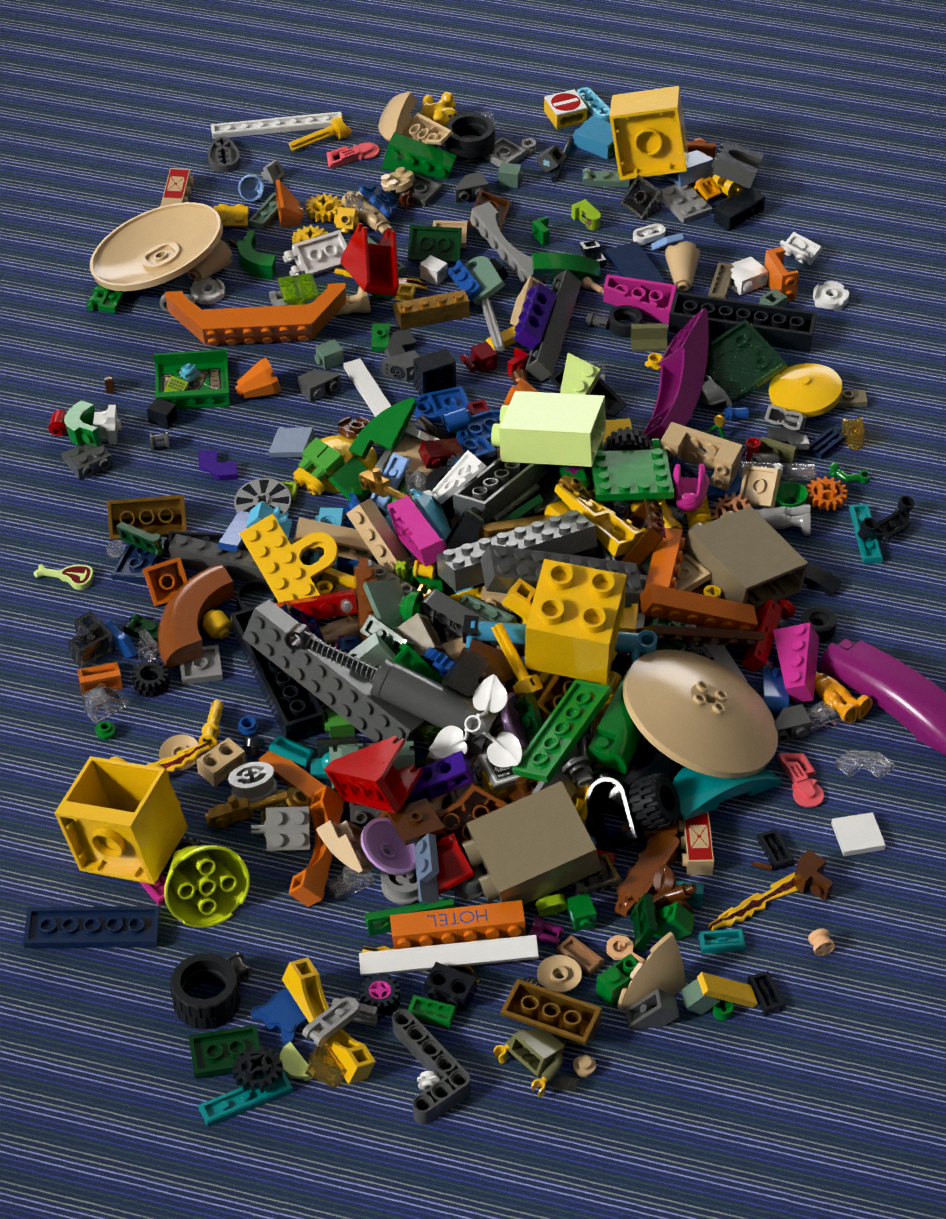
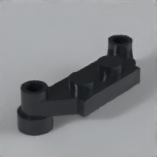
M902 496L897 503L898 506L895 512L879 522L870 517L865 518L860 525L858 537L863 540L868 538L878 539L884 543L906 530L911 525L909 512L915 505L914 500L910 496Z

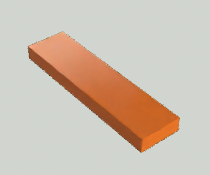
M268 751L259 758V762L270 764L274 769V775L289 787H296L302 790L308 796L310 802L312 794L325 786L293 761L271 751Z

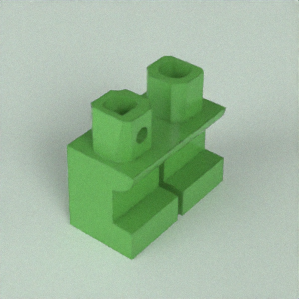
M315 438L301 453L303 459L298 466L307 472L312 468L315 469L311 475L322 481L325 477L329 479L337 468L340 469L345 462L342 454L318 438Z

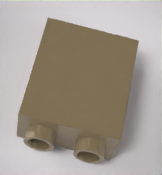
M751 506L737 512L727 511L719 519L706 524L697 523L686 533L687 542L684 555L687 553L711 573V579L706 583L708 585H716L721 589V599L754 605L755 610H758V607L769 599L777 602L801 592L808 562Z
M562 781L466 823L472 839L462 843V846L472 868L483 863L487 874L479 877L478 880L488 902L499 898L501 902L522 900V904L525 905L602 870L597 850Z

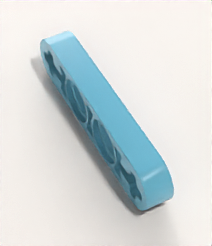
M583 87L578 89L577 94L587 106V110L594 117L610 122V108L590 88Z

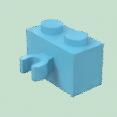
M261 501L250 510L246 527L249 528L273 513L288 538L292 520L288 518V512L285 514L280 513L281 507L278 506L274 509Z

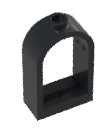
M476 507L464 510L445 540L447 549H455L463 544H470L474 541L484 522L481 510Z
M610 773L599 775L598 779L589 787L586 796V803L598 849L606 852L645 839L643 828L636 821L629 800L630 786L622 780L611 778ZM614 783L621 792L630 829L608 837L599 798L602 790Z

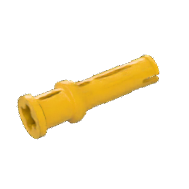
M214 700L211 703L207 723L202 726V735L199 738V745L205 741L209 745L210 750L217 746V737L220 734L219 723L224 709V703L220 700Z

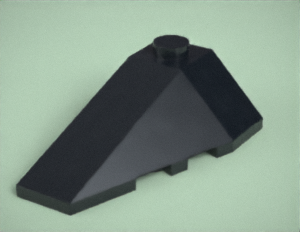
M565 365L549 378L559 390H561ZM599 378L590 395L605 396V413L615 417L627 404Z

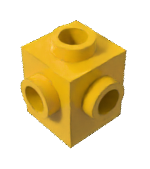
M338 207V213L334 216L336 228L341 233L347 234L355 231L360 220L357 217L358 211L353 208Z

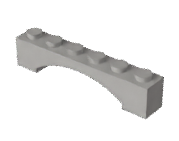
M487 202L472 208L471 224L480 231L481 236L486 238L490 246L498 252L500 258L509 265V268L515 272L519 280L525 284L528 278L532 276L540 282L545 281L546 274L533 275L531 257L513 247L502 235L497 225L499 212L493 205Z

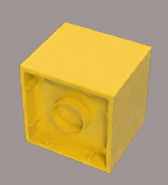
M679 86L612 95L609 118L619 180L687 171L688 143Z
M544 559L525 628V668L607 684L624 616L627 575Z
M90 756L54 813L79 871L153 885L156 883L188 828L180 807V801L177 799L170 782L169 773L163 766L157 763H148L147 765L129 763L115 756L109 759Z

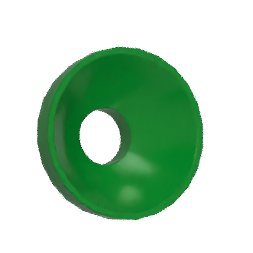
M797 482L781 483L778 487L775 504L779 507L786 506L790 508L804 505L808 498L807 488ZM787 501L796 502L795 504H786Z
M414 590L402 597L399 613L404 622L415 614L420 613V603L424 600L422 591Z

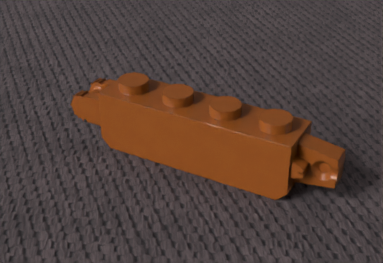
M359 558V568H355L354 572L360 643L368 638L360 632L361 628L370 614L375 616L363 588L365 582L376 581L375 567H368L367 558Z
M676 823L665 827L663 831L658 829L654 837L651 836L649 838L645 851L639 853L637 863L629 868L627 878L618 885L617 893L619 895L615 906L616 913L627 917L644 893L652 895L655 893L656 889L653 885V879L656 871L663 864L671 868L679 855L680 842L677 834L679 826Z

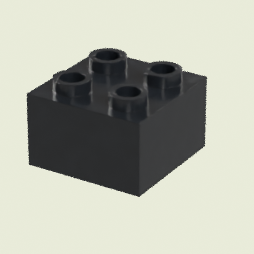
M447 348L413 359L414 387L420 395L456 387V361Z

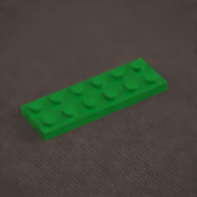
M575 679L522 753L521 763L518 766L512 767L514 775L549 783L612 694L611 687Z

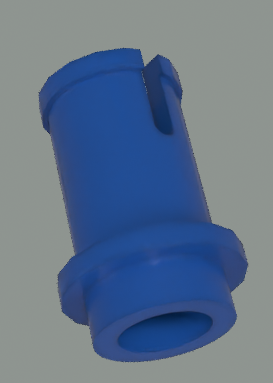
M729 406L725 408L724 416L729 421L732 419H748L749 411L747 407L732 408Z

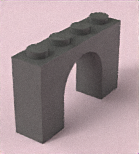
M726 140L724 145H720L711 166L714 168L712 174L751 188L764 154Z

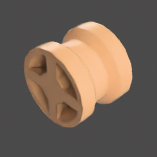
M817 929L808 936L809 943L814 946L813 951L817 956H825L835 948L833 940L829 939L830 933L827 929Z

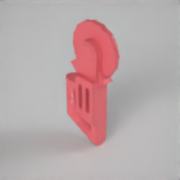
M370 142L362 143L358 146L353 145L349 149L347 146H343L327 152L328 166L330 169H334L358 159H371L378 156L380 149L376 144ZM339 155L340 159L334 161V157Z
M777 754V760L793 783L794 801L806 808L820 805L824 800V792L816 784L817 780L810 778L816 775V771L805 754Z

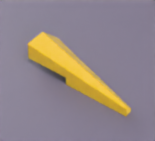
M562 483L556 484L554 491L571 510H577L596 525L597 538L614 557L627 554L647 530L644 527L638 529L633 526L632 521L629 519L626 522L616 516V512L591 499L589 501L582 499L577 491L569 492L563 487Z

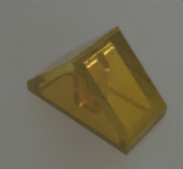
M326 1043L323 1047H318L317 1045L314 1047L310 1054L305 1074L335 1088L338 1087L347 1070Z

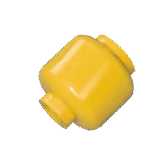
M213 609L203 616L202 627L210 638L224 639L230 634L231 621L223 611Z

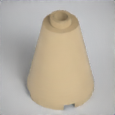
M220 239L214 250L203 261L187 271L189 278L200 282L228 267L232 263V252L229 246Z
M679 241L674 246L671 244L665 250V258L673 283L677 285V289L680 291H687L692 287L700 257V249H697L694 243L688 241Z

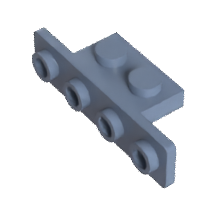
M428 833L420 841L414 843L419 902L425 904L439 902L437 883L439 865L436 835Z

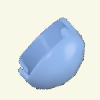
M248 174L240 180L238 190L243 199L254 202L262 197L264 184L258 176Z

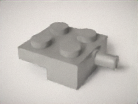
M309 806L266 807L264 825H251V829H260L251 830V834L264 833L267 851L310 850Z

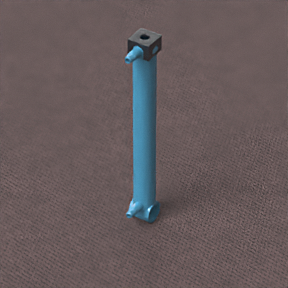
M464 615L462 637L463 643L466 644V653L472 639L498 642L491 627L498 623L503 624L512 643L525 644L526 624L479 620V616ZM643 630L640 633L619 632L615 652L631 653L632 666L639 656L641 657L657 650V635L650 630Z

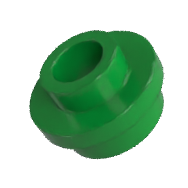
M102 721L95 727V734L101 740H110L116 732L115 725L110 721Z

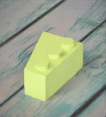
M568 353L560 393L590 395L600 378V368Z

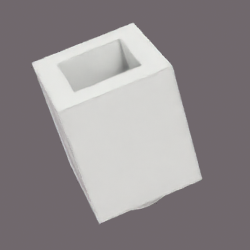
M431 255L421 262L419 267L420 278L438 286L447 277L446 262Z

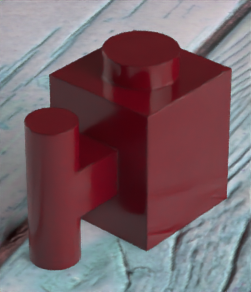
M487 341L472 346L471 357H467L466 354L460 356L461 361L471 372H475L477 368L481 373L497 368V353Z

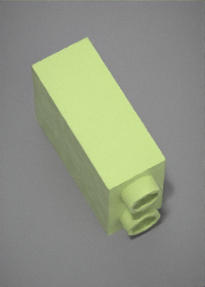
M515 391L510 404L501 406L500 424H493L491 432L492 446L500 447L501 462L592 467L606 431L605 396Z

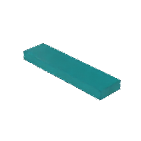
M869 504L849 505V512L863 564L882 563L883 557L878 539L868 538L863 540L858 537V531L863 520L867 517L872 518Z
M282 1070L283 1076L279 1077V1084L272 1083V1090L266 1087L264 1088V1093H261L260 1089H256L253 1094L251 1088L243 1091V1087L199 1104L198 1109L207 1127L292 1093L293 1087L284 1070Z

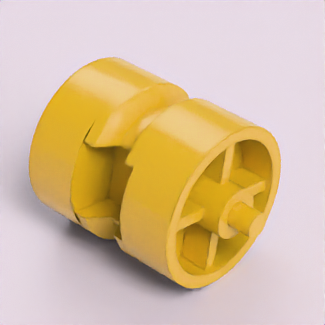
M717 175L712 177L719 190L728 197L732 195L737 196L743 188L742 185Z

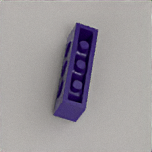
M540 282L535 287H531L527 292L528 298L522 306L524 310L519 315L518 319L520 321L514 329L516 333L513 339L530 350L542 339L557 295Z
M460 751L421 767L423 772L403 805L427 798L429 801L475 782L471 761L463 751Z

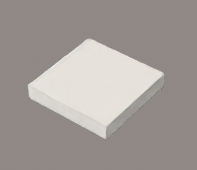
M873 812L832 819L831 824L843 856L885 850L886 845Z

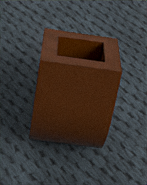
M810 849L798 860L794 874V884L800 893L803 894L808 889L815 896L826 901L831 895L834 883L823 876L826 860Z

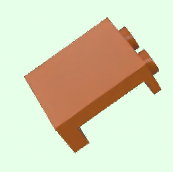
M783 247L766 250L764 267L769 270L768 286L771 290L775 288L788 296L787 302L795 300L799 278L798 271L787 272L783 266L785 255Z

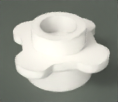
M424 1071L417 1078V1082H419L418 1088L426 1090L440 1081V1077L434 1071Z

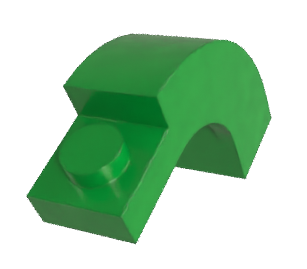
M248 230L246 237L237 242L239 264L244 271L252 276L273 280L276 271L275 255L262 254L255 251V230Z
M82 400L72 406L65 415L64 422L69 439L77 446L87 443L98 447L102 444L98 427L92 426L95 412L94 405Z

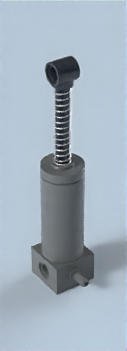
M295 624L285 635L284 640L288 648L292 650L310 649L311 652H316L321 657L324 656L326 659H331V662L335 661L336 664H341V667L345 666V668L347 667L351 671L359 673L360 676L364 675L365 678H370V681H372L370 694L442 729L447 726L459 727L465 737L464 722L466 718L484 712L474 707L473 699L388 658L377 669L375 666H371L370 663L367 664L365 661L363 662L350 656L351 654L348 655L336 649V647H332L331 644L328 645L326 642L317 640L316 637L313 638V634L305 624ZM489 711L486 716L481 717L486 725L485 731L490 735L501 711L498 713ZM469 732L468 740L465 741L468 746V752L478 756L489 738L483 734L474 735Z

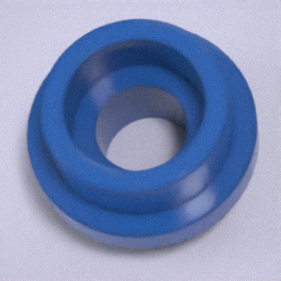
M245 716L238 723V731L242 735H253L258 731V723L253 717Z

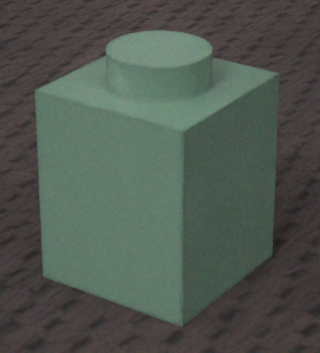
M501 162L498 171V186L518 188L519 183L523 182L524 172H521V165Z
M335 339L315 346V361L324 370L344 363L343 349Z
M698 979L681 990L684 999L683 1004L686 1009L702 1015L721 1001L720 999L703 995Z

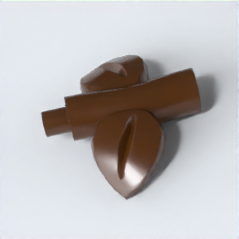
M666 864L661 865L653 879V885L658 891L657 894L653 895L656 911L678 902L693 914L692 907L685 899L690 898L691 894L697 891L695 884L687 885L684 883L676 886V878L672 870Z

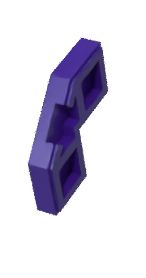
M217 450L198 451L200 470L211 473L218 480L238 479L236 461L218 463Z

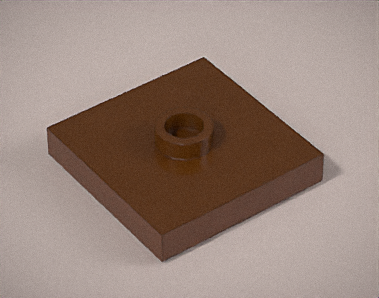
M427 798L403 805L396 814L387 812V817L405 846L420 841L428 833L433 835L445 833V826Z

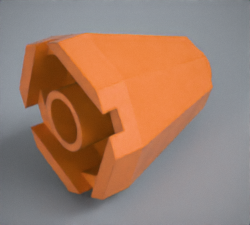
M267 358L258 361L236 382L237 386H235L239 397L243 395L244 398L273 395L282 391Z

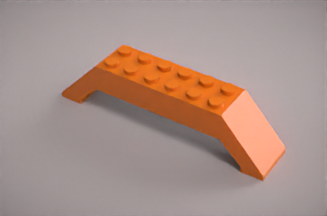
M346 283L328 284V288L311 304L202 310L186 298L183 291L165 292L168 312L205 345L271 343L273 341L290 342L291 340L308 341L313 339L346 304Z

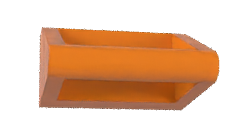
M117 662L77 669L82 696L105 692L104 688H109L112 691L123 689Z

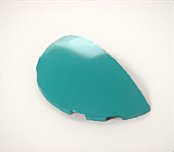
M683 766L674 778L673 785L677 790L680 800V816L685 821L717 809L719 802L744 793L752 796L782 785L783 781L766 768L752 776L726 779L708 776Z

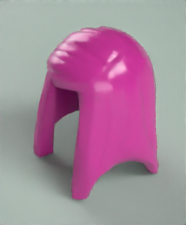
M676 464L672 482L674 501L680 510L687 513L694 512L703 504L709 487V477L706 475L705 465L699 464L697 479L681 477V466Z

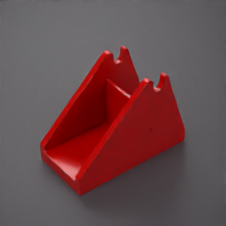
M359 223L342 254L340 263L364 292L396 296L399 288L396 232L391 231V228H387L379 244L368 243L367 227H362L363 224Z
M397 736L335 759L324 768L343 801L394 814L402 808L423 772L421 767L416 770L414 764L396 771L393 762L406 743L404 739L399 741Z

